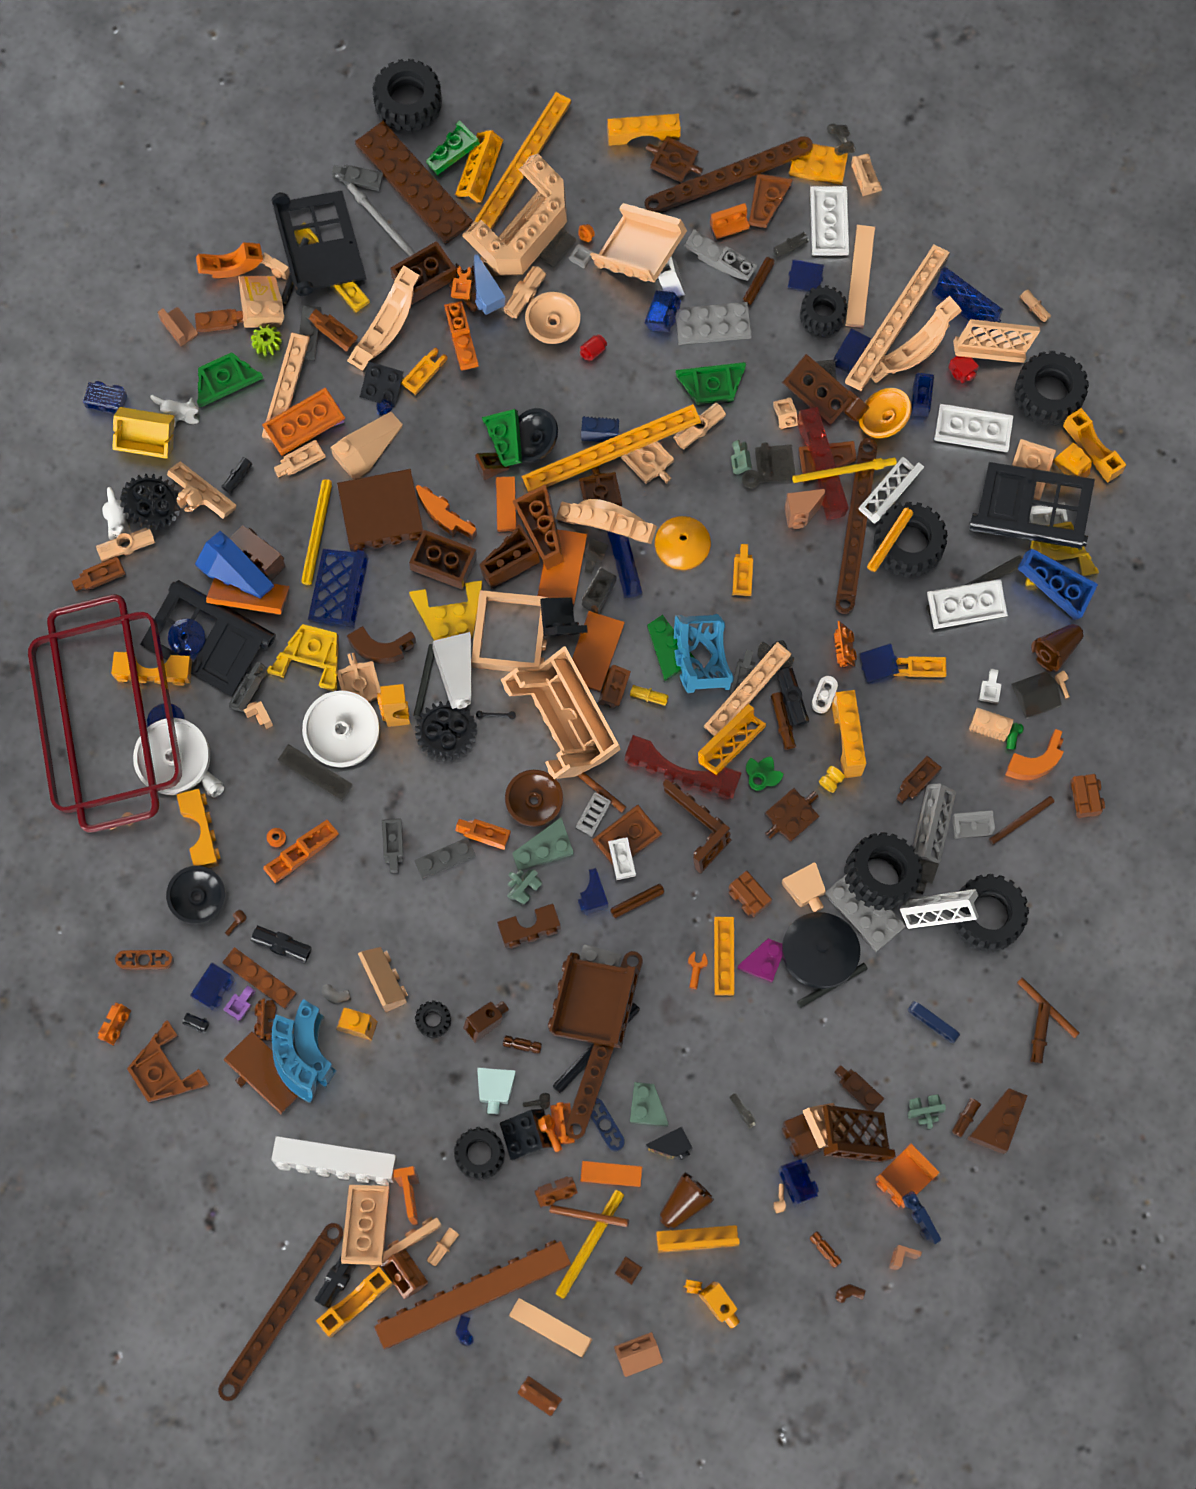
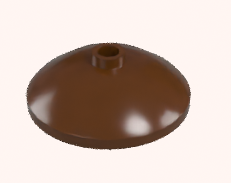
M535 769L526 770L516 775L508 784L505 793V803L509 814L517 822L532 827L542 826L551 822L560 812L563 804V792L559 782L553 779L549 773ZM537 799L538 802L536 804H532L531 800Z

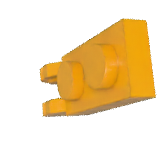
M436 347L427 356H424L401 382L404 387L415 395L436 374L448 358V356L443 354L436 362H433L432 360L439 352Z
M908 656V658L892 659L894 665L907 664L908 669L893 670L894 676H947L946 657Z

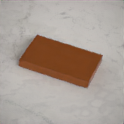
M636 805L594 837L592 841L613 865L608 841L627 837L633 858L662 836V833L641 807Z

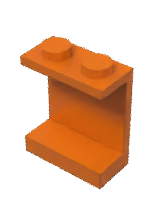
M910 1144L875 1179L878 1181L876 1185L883 1192L887 1191L892 1196L890 1198L896 1206L899 1207L901 1205L904 1208L905 1205L902 1197L910 1191L917 1195L940 1172Z

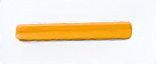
M904 508L868 563L867 568L872 572L877 571L912 517V510Z

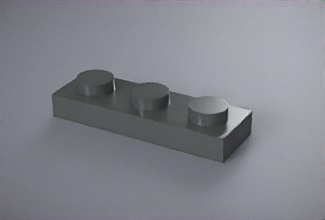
M303 306L299 334L310 337L304 360H315L319 330L309 320V317L315 309L322 312L321 307Z
M467 837L414 861L422 879L476 855Z

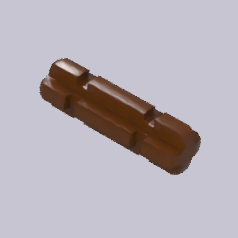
M508 1035L503 1039V1046L511 1048L513 1046L514 1049L528 1052L531 1050L537 1054L541 1051L542 1044L540 1042L534 1041L533 1043L531 1040L517 1037L514 1039Z

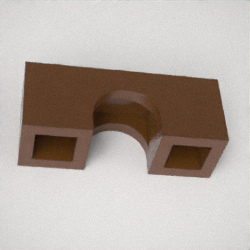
M550 904L535 909L537 920L529 928L522 927L518 923L516 916L498 921V928L505 948H516L521 945V942L527 940L528 942H534L540 939L539 936L545 934L547 936L557 934L558 930L561 929V925L554 905Z

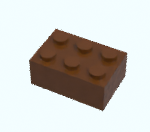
M438 241L390 267L391 276L394 281L403 266L420 275L413 287L412 304L449 284L454 278H457L455 266Z
M423 530L409 561L410 570L463 590L477 558L476 549Z

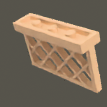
M970 319L960 337L956 336L953 340L955 356L1024 363L1026 352L1040 333V327ZM973 326H974V327H981V328H978V329H976V330H972ZM984 332L986 333L985 335L977 337L978 334ZM1001 334L1003 335V336H1001V337H999V338H996V339L994 338L995 336H998V335H1001ZM1017 336L1020 337V338L1015 339V340H1013V341L1011 340L1012 338H1015V337H1017Z

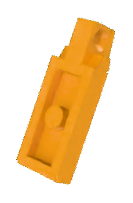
M741 544L740 554H735L732 595L751 596L753 558L752 555H748V544Z

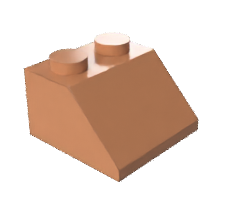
M825 489L787 493L785 512L788 528L800 529L810 522L823 504Z

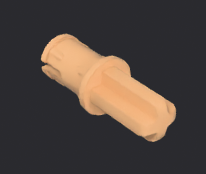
M1029 289L1020 295V298L1030 308V312L1033 311L1042 322H1046L1051 317L1048 311L1041 305V301L1037 300Z
M449 1227L442 1239L436 1242L437 1245L428 1256L427 1261L431 1265L437 1266L446 1252H450L449 1248L456 1238L459 1237V1234Z

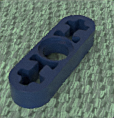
M913 1001L907 1009L913 1016L948 1041L955 1043L959 1038L960 1033L918 1002Z
M597 1098L595 1104H600L599 1112L601 1114L605 1112L606 1115H602L598 1120H595L594 1117H598V1115L593 1110L590 1118L607 1147L611 1151H620L624 1146V1137L602 1100ZM608 1119L611 1122L610 1129L602 1130L599 1125L601 1120ZM613 1129L616 1130L613 1133L614 1137L621 1139L619 1142L620 1146L618 1147L616 1145L611 1146L612 1138L610 1135L607 1138L605 1137V1134L611 1133Z

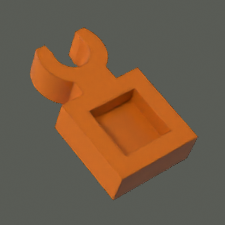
M459 266L457 269L459 279H453L451 297L470 300L472 280L468 279L471 277L472 271L468 267L467 273L462 274V268Z

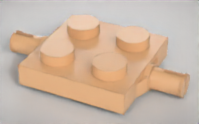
M658 441L622 456V459L645 484L658 476L665 483L672 479L665 470L674 462V458Z
M352 653L353 660L351 654H348L350 665L338 670L337 675L341 691L356 693L365 698L369 703L377 700V693H381L373 661L357 663L355 653Z

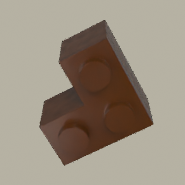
M804 1113L783 1122L784 1127L781 1130L785 1139L789 1138L791 1142L789 1148L794 1158L797 1157L800 1161L821 1152L824 1148L818 1147Z

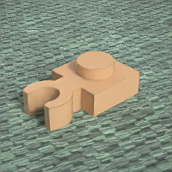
M264 252L261 263L271 268V272L277 278L282 277L287 280L290 274L289 267Z

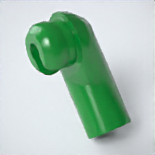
M1017 722L1012 724L1007 738V749H1016L1018 734H1022L1024 730L1022 724Z

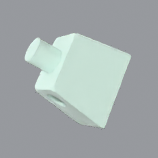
M478 1068L480 1102L488 1103L487 1114L499 1115L500 1104L508 1105L516 1071Z

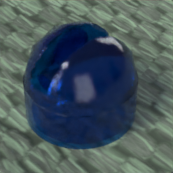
M382 399L381 403L377 402L376 404L379 415H385L392 410L391 404L385 399Z

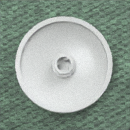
M333 691L319 697L307 710L303 720V738L310 753L320 762L332 767H350L362 762L373 752L379 739L380 723L376 711L365 698L350 691Z
M174 718L182 765V777L176 786L158 791V793L165 795H176L194 788L205 776L210 763V747L205 735L194 724L180 718ZM162 719L147 728L156 784L171 780L175 773L167 719ZM140 736L134 748L133 761L138 777L148 787Z

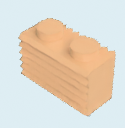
M976 708L969 730H973L977 734H984V736L995 737V739L1004 742L1010 733L1014 719Z

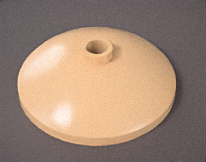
M546 292L535 297L528 305L525 314L526 326L531 335L541 342L549 344L562 343L570 339L578 330L580 311L575 301L569 296L560 292ZM554 321L556 324L551 325L550 322Z

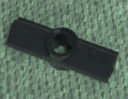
M785 668L778 671L777 676L784 695V703L788 708L793 727L808 723L809 717L802 699V691L798 686L793 668ZM795 694L798 699L791 700L788 695Z
M258 925L254 929L251 942L269 948L270 951L280 956H289L306 963L311 954V946L296 941L285 933L278 931L276 933Z
M340 1257L336 1265L332 1266L325 1277V1283L314 1301L330 1309L340 1291L342 1292L348 1284L351 1273L357 1264H342Z

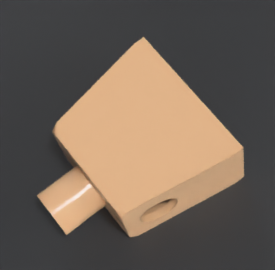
M815 862L782 879L781 884L800 907L809 904L813 912L824 908L819 898L825 895L826 890Z

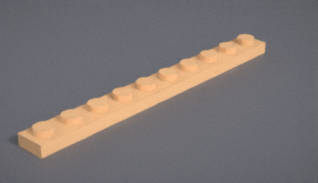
M936 245L932 246L845 379L846 384L862 391L948 259L949 251Z

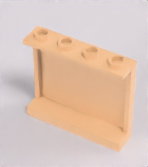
M623 203L619 208L623 217L600 253L595 254L591 252L590 255L594 260V264L599 268L604 267L615 273L621 272L629 277L634 276L643 281L648 280L655 283L687 232V229L681 219Z

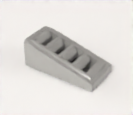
M595 792L575 828L592 837L610 808L611 801ZM597 801L603 804L604 807L602 808L601 806L595 804V802ZM591 808H594L597 811L601 812L600 815L591 811ZM587 815H590L597 819L596 822L587 818ZM585 821L592 825V829L583 825V822Z

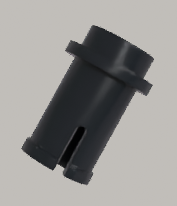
M186 1013L182 1023L197 1029L199 1033H205L209 1027L207 1018L201 1019L190 1013Z

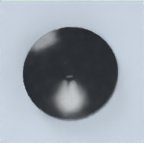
M814 912L799 917L789 926L783 938L782 957L785 966L795 979L813 988L827 989L841 985L852 976L860 960L861 948L855 931L846 921L830 913Z

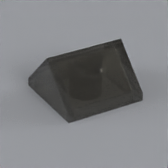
M1047 671L1011 684L1026 719L1062 705L1058 683Z

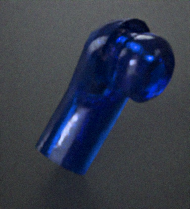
M461 1315L455 1334L462 1345L469 1346L474 1341L473 1336L467 1329L471 1318Z

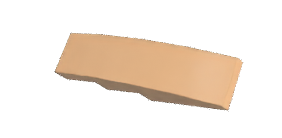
M518 1298L509 1314L511 1318L583 1358L592 1341L586 1335Z

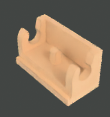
M870 155L853 156L851 167L862 196L881 191V184L875 174Z

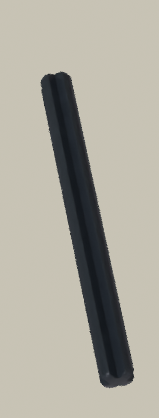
M632 1003L628 1022L640 1011L639 1006L635 1003ZM594 1043L553 1084V1088L558 1093H561L587 1066Z

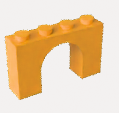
M855 690L836 692L832 702L834 723H839L841 730V770L845 778L862 776L866 766V758Z

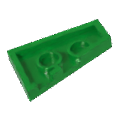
M460 120L456 123L455 130L447 134L446 141L442 145H438L426 160L428 166L437 175L480 144L479 139Z
M512 409L482 417L502 465L507 467L522 463L518 411Z
M661 615L649 623L647 629L665 682L680 672L681 667L676 665L674 650H678L677 639H674V629L666 618Z

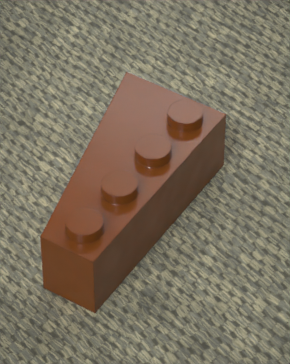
M545 484L512 502L548 570L564 562L551 496Z

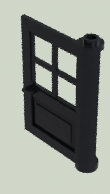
M342 190L291 200L289 195L283 192L276 193L272 197L271 201L294 288L298 296L309 295L314 289L366 280ZM334 203L338 218L317 222L314 206ZM310 207L314 223L292 226L289 211ZM340 223L344 238L323 242L319 226ZM315 227L319 243L298 246L294 231Z
M989 462L978 514H972L969 531L1082 550V546L1086 547L1088 540L1085 530L1095 479ZM1037 482L1057 485L1054 503L1033 500ZM1061 485L1081 489L1078 507L1058 504ZM1032 504L1053 508L1049 526L1029 523ZM1057 508L1077 511L1074 530L1053 527Z
M180 580L172 582L168 589L169 593L154 619L157 622L159 634L167 621L184 631L173 650L161 644L163 658L168 660L170 655L182 656L177 651L187 633L195 636L205 643L194 662L192 661L191 674L232 697L260 646L264 650H268L272 646L276 634L227 606L206 603L207 595ZM180 598L197 607L186 627L169 618ZM200 610L217 618L207 639L190 630ZM150 625L140 645L155 653Z

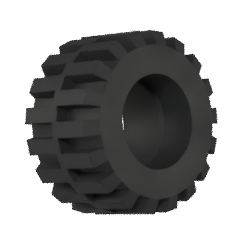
M821 285L817 286V289L811 288L810 293L807 292L801 304L800 319L803 322L804 328L808 327V331L810 333L814 331V335L817 336L819 333L822 336H826L827 333L832 335L834 330L838 332L846 318L848 307L845 296L842 297L841 291L837 292L835 287L831 289L829 285H825V288H822ZM824 305L831 308L834 313L829 316H821L814 311V308Z
M470 1128L466 1133L463 1132L456 1141V1146L454 1147L456 1164L460 1171L469 1178L484 1180L489 1176L492 1177L497 1171L499 1172L501 1165L504 1163L505 1150L500 1137L494 1131H490L489 1128ZM477 1142L486 1143L491 1148V1158L482 1165L473 1164L468 1158V1149Z

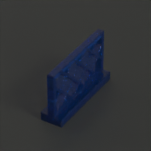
M944 266L941 269L937 286L932 291L935 297L943 302L950 296L962 310L959 314L968 321L973 319L1001 323L1000 317L1003 309L947 267Z
M607 531L624 599L642 595L643 592L629 538Z
M322 550L308 616L309 621L346 625V627L354 628L369 559L364 551ZM327 555H334L337 558L329 566L326 563ZM347 557H353V563L346 568L342 561ZM340 563L344 570L335 575L331 569ZM330 571L334 577L324 583L322 576ZM348 573L350 576L349 581L342 585L338 579ZM337 581L341 587L331 593L328 586ZM326 588L330 595L320 600L318 598L319 592ZM344 590L346 597L338 603L334 596ZM333 598L337 605L327 610L323 604ZM320 606L326 611L320 617L314 616L315 610ZM340 608L342 610L341 619L333 618L331 613Z

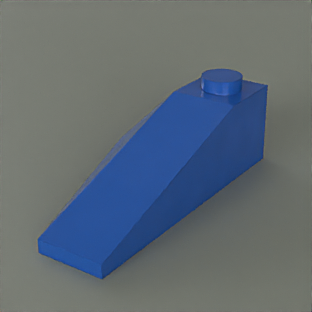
M221 531L205 543L195 563L208 577L219 579L227 585L236 586L241 591L258 598H262L274 587V584Z

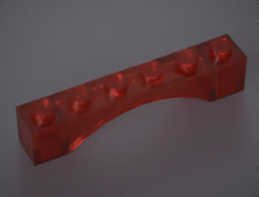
M818 407L800 410L797 416L798 427L811 453L816 471L836 468ZM839 475L818 479L820 489H825L822 505L827 520L844 517L849 507Z
M632 735L625 754V761L630 766H641L650 773L656 774L658 772L664 774L663 776L667 779L681 780L687 786L695 785L704 792L710 793L712 791L718 793V796L724 799L734 798L742 774L727 767H724L717 775L709 770L695 771L679 767L664 758L651 741Z

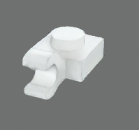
M990 669L988 681H982L979 695L980 701L998 704L1002 685L996 683L998 670Z

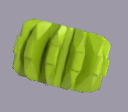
M269 324L266 325V328L260 325V330L254 329V335L251 336L252 347L256 349L258 354L263 352L265 357L268 352L274 355L273 350L279 351V345L283 343L281 332H277L275 326L270 329Z

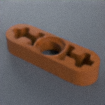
M123 950L118 952L115 957L118 967L124 970L168 969L174 961L173 956L167 950ZM124 955H126L128 959H134L133 955H136V965H133V961H126V964L123 965L120 959H123ZM142 955H148L150 961L146 965H141L139 958ZM153 955H155L156 959L163 958V955L169 958L168 961H165V964H162L161 961H155V965H153Z

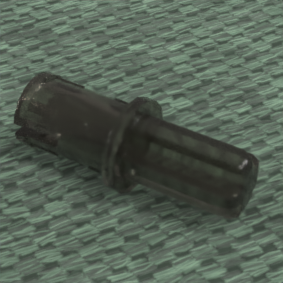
M802 232L793 238H787L785 242L773 248L774 254L780 257L789 251L794 252L795 248L808 243V237L801 240V238L807 236L806 233Z

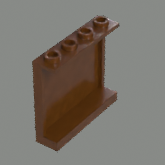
M411 469L337 483L350 551L361 552L365 548H381L386 544L397 545L402 543V541H417L420 539L423 527Z
M568 955L567 961L563 962L562 971L564 973L562 979L558 982L559 993L553 1002L554 1013L548 1022L549 1031L554 1036L622 1049L640 972L636 967H616L573 959L571 955Z

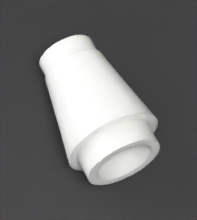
M207 771L200 782L207 795L215 798L224 791L223 782Z

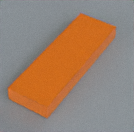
M496 477L497 532L515 531L516 508L512 502L515 500V477Z
M582 1161L580 1182L640 1187L642 1166Z

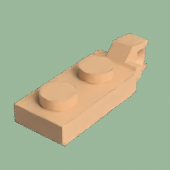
M314 440L284 456V459L280 461L281 464L274 467V471L278 478L286 474L289 476L322 460L326 456L317 440Z

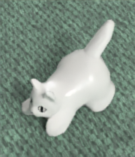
M154 395L150 396L154 403L160 405L161 414L175 416L174 427L179 420L189 424L199 422V418L195 416L199 412V408L194 403L193 398H190L187 403H180L173 400H163Z
M108 487V502L104 503L102 512L105 519L108 520L109 540H113L122 533L130 534L132 531L126 519L128 513H123L124 507H120L121 500L116 499L113 489Z

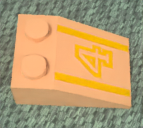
M239 276L244 328L259 327L260 325L266 327L267 324L270 327H281L284 312L276 277Z

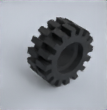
M432 1000V1002L427 1001L424 1005L421 1004L415 1015V1023L418 1030L429 1038L443 1036L451 1025V1015L447 1007L441 1002H436V1000ZM431 1012H436L441 1017L440 1023L434 1027L427 1025L425 1021L426 1016Z

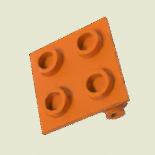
M837 621L838 629L834 633L835 647L839 648L836 649V653H838L837 663L840 664V667H846L847 663L854 667L855 660H857V654L855 649H853L852 643L855 641L854 633L843 623Z

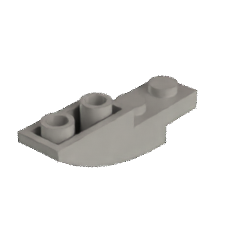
M694 229L684 244V247L699 255V260L726 274L748 281L757 267L755 263L727 246L723 248Z

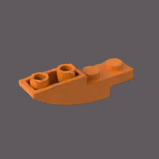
M462 301L445 304V312L460 370L479 367Z
M416 486L417 496L424 510L442 530L452 537L458 531L472 541L477 536L476 526L468 520L466 522L463 521L457 513L450 511L446 498L434 495L432 490L426 486Z

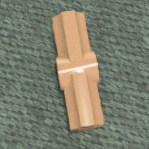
M533 266L524 280L519 281L515 286L512 297L503 308L504 312L511 318H517L526 304H530L534 299L538 287L546 277V273L541 268Z
M713 404L699 415L701 420L699 424L704 425L703 428H697L694 425L674 435L676 444L680 448L685 449L699 437L705 436L710 428L726 416L720 404Z
M144 528L130 534L122 533L116 539L97 545L96 548L101 561L104 562L116 556L131 555L134 550L155 543L150 528L149 530ZM124 542L130 543L127 547L121 546Z

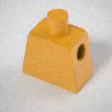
M1074 442L1052 461L1064 474L1085 478L1090 475L1092 461L1084 453L1083 449L1079 448Z
M343 1008L336 1030L372 1040L378 1021L369 1014Z
M713 1281L699 1292L698 1295L718 1321H725L730 1329L740 1323V1320L735 1315V1312L738 1310L719 1283ZM724 1304L725 1309L721 1311L720 1307Z

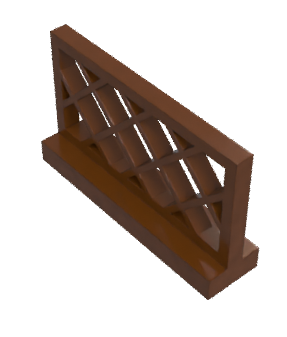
M830 1105L823 1106L828 1146L823 1148L824 1156L873 1162H885L896 1157L895 1149H889L883 1112ZM831 1112L837 1117L836 1121L831 1118ZM845 1114L851 1118L850 1124L844 1118ZM860 1115L866 1121L864 1125L858 1119ZM874 1117L878 1118V1127L872 1121ZM840 1122L846 1128L844 1133L838 1126ZM854 1124L859 1128V1134L852 1128ZM869 1126L875 1132L873 1136L867 1130ZM834 1131L840 1137L838 1141L834 1139ZM849 1133L855 1139L853 1143L847 1138ZM863 1135L869 1141L867 1145L861 1139ZM877 1137L881 1140L882 1146L877 1143Z

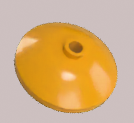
M896 388L879 390L865 401L869 409L861 417L859 424L862 430L870 437L886 438L899 432L908 422L912 412L911 401L902 390Z
M677 516L668 519L659 527L655 536V550L660 560L667 566L678 570H688L699 566L707 558L711 547V538L707 528L697 519L688 516ZM685 536L687 539L682 541L680 537Z

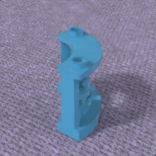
M719 614L705 616L675 615L674 639H677L678 650H674L676 665L681 667L682 674H680V679L687 693H694L695 689L725 688V690H730L731 683L733 682V673L730 671L725 657L723 643L725 622ZM703 623H713L712 634L709 633L710 626L703 633L701 632ZM689 624H698L697 629L689 626ZM688 639H689L691 642L694 640V643H693L692 646L688 645ZM699 641L712 654L705 667L697 659L690 657L689 654L698 646Z
M302 1000L295 1017V1046L300 1059L309 1067L318 1071L317 1081L326 1088L335 1075L336 1069L331 1067L332 1064L322 1055L319 1048L318 1036L324 1016L320 1014L318 1007L306 1000Z
M275 1015L272 1026V1047L276 1070L281 1080L294 1094L311 1102L318 1086L316 1078L318 1071L305 1064L294 1050V1034L292 1032L295 1021Z

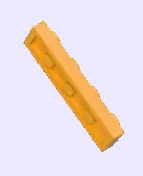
M714 917V995L734 996V917Z

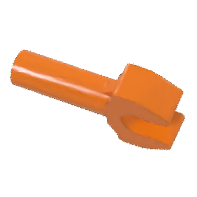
M695 952L689 956L688 964L693 968L689 987L691 989H697L700 969L707 967L708 959L705 953L700 963L694 960Z
M548 1114L538 1119V1126L541 1132L547 1133L554 1151L558 1152L562 1150V1147L553 1129L556 1123L552 1116Z

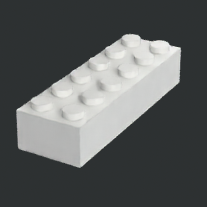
M278 1136L275 1138L271 1159L276 1167L281 1170L290 1171L291 1167L296 1168L300 1173L310 1174V1171H316L318 1175L329 1177L330 1174H336L335 1176L339 1179L349 1180L350 1177H355L357 1181L369 1183V1180H374L378 1185L389 1186V1183H394L393 1170L397 1169L398 1158L393 1154Z

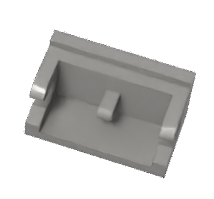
M993 810L957 813L952 817L954 839L993 836V830H995Z

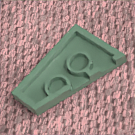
M562 817L512 853L518 871H525L574 854Z

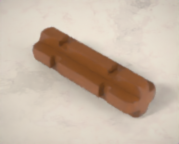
M815 1232L810 1236L812 1243L817 1245V1249L826 1260L829 1259L832 1267L835 1268L842 1262L841 1258L834 1254L835 1251L826 1240L823 1241L819 1232Z

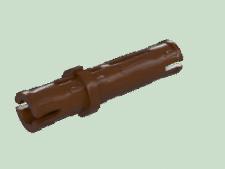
M782 692L773 693L770 696L778 721V732L781 734L784 749L790 750L796 747L792 733L793 726L789 722Z
M1047 1003L1038 1004L1034 1040L1031 1041L1033 1047L1030 1062L1043 1064L1051 1004Z

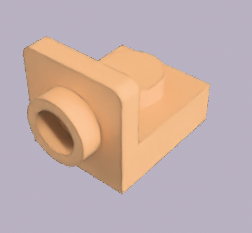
M791 398L773 402L779 419L780 429L798 425L797 411Z
M261 701L250 703L244 709L247 718L255 715L259 724H264L266 729L273 726Z

